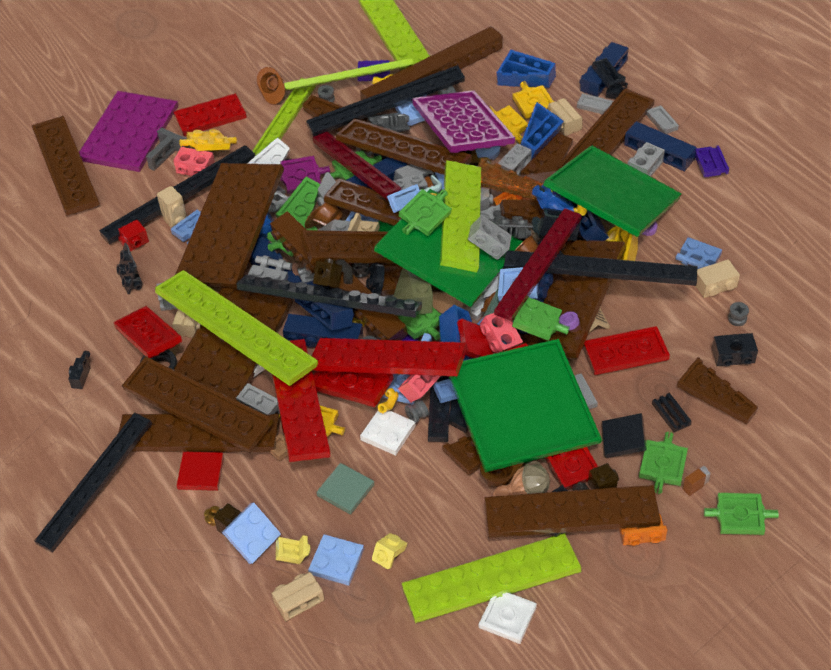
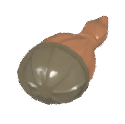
M538 461L529 462L518 469L509 485L497 487L493 496L546 493L551 482L550 475Z

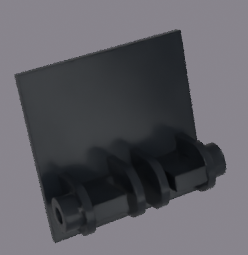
M124 243L116 271L121 277L122 286L125 287L129 295L131 289L140 290L143 283L127 243Z

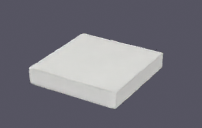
M504 593L499 598L494 596L490 599L481 618L479 628L520 644L537 608V603L511 593Z

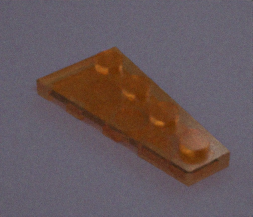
M482 157L478 167H481V187L537 200L536 196L532 194V190L536 185L542 186L543 183L527 176H518L516 171L504 170L501 168L502 165L497 163L490 164L488 159Z

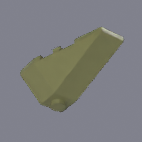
M402 267L394 297L422 302V310L419 314L432 313L433 294L431 284Z

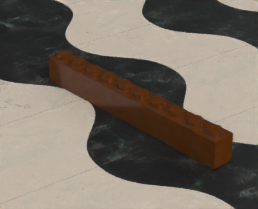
M490 26L361 90V100L457 65L460 69H463L502 49L503 35Z
M286 211L270 223L271 234L275 240L282 242L286 251L293 253L299 263L302 262L305 265L306 270L310 274H313L316 263L309 262L300 236L302 230L307 229ZM335 263L342 265L339 288L345 291H359L365 294L372 293L342 263ZM352 308L354 317L358 321L361 320L365 323L366 329L370 333L374 332L378 340H402L408 335L406 325L394 314Z

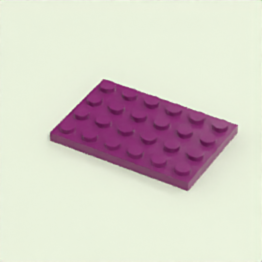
M474 90L413 98V106L450 153H458L465 150L473 151L494 146H507L508 144L515 143L513 134Z
M117 91L79 151L82 161L140 172L147 161L146 156L154 149L159 140L157 131L161 127L164 129L167 127L174 115L173 111H176L179 106L178 101Z

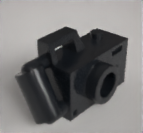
M620 73L618 74L623 79V84L620 86L617 84V87L612 86L610 89L607 88L606 98L616 99L625 88L627 89L626 77Z
M84 351L80 358L75 359L74 365L69 367L68 380L73 389H83L91 369L88 362L90 357L89 351Z

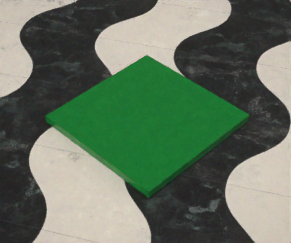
M592 145L548 177L543 186L636 237H639L682 195L679 191Z
M429 189V190L427 191L429 194H430V193L438 194L437 192H435V191L432 190V189ZM402 218L374 248L375 252L469 307L475 304L500 274V269H504L506 253L497 260L479 248V269L477 272L440 265L442 223L429 236L415 228L406 235L402 229L408 222ZM512 235L509 250L515 251L523 241L513 238Z
M559 339L465 360L461 365L458 376H449L485 472L602 442L600 433Z

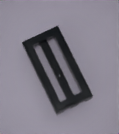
M607 58L592 63L593 69L608 89L612 86L617 87V84L619 86L623 84V79Z
M670 392L665 397L660 396L658 400L653 399L652 405L674 433L691 425V419ZM661 404H663V405L665 406V408L668 410L670 416H669L668 413L665 411V409L661 406ZM671 417L675 419V421L678 423V426L671 419Z

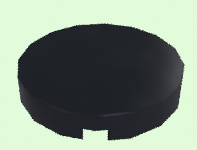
M375 262L371 264L368 273L371 275L366 280V287L372 293L380 296L384 283V266L382 263Z

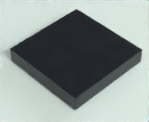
M642 413L602 421L606 458L647 450Z

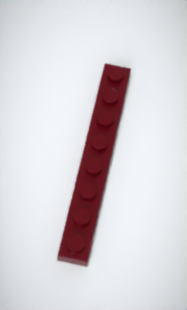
M329 132L313 137L315 145L386 200H388V195L401 191L399 185L341 141H337Z
M564 208L494 309V315L511 322L513 321L580 222L581 214Z

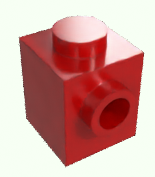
M138 220L119 228V241L123 247L124 243H127L130 252L149 242L146 229Z

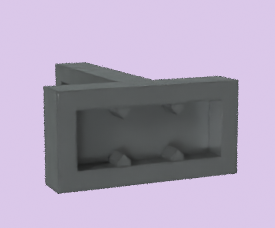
M161 127L157 131L160 143L146 156L149 169L155 171L175 151L179 152L181 148L180 139L187 138Z

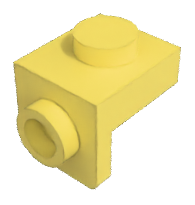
M389 533L376 542L372 560L386 569H390L394 558L406 550L407 542L401 540L397 535Z
M303 535L299 541L282 537L276 540V560L301 564L304 558L309 555L310 544H308V536Z

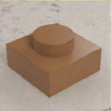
M281 433L276 437V449L269 452L279 461L288 455L285 439Z

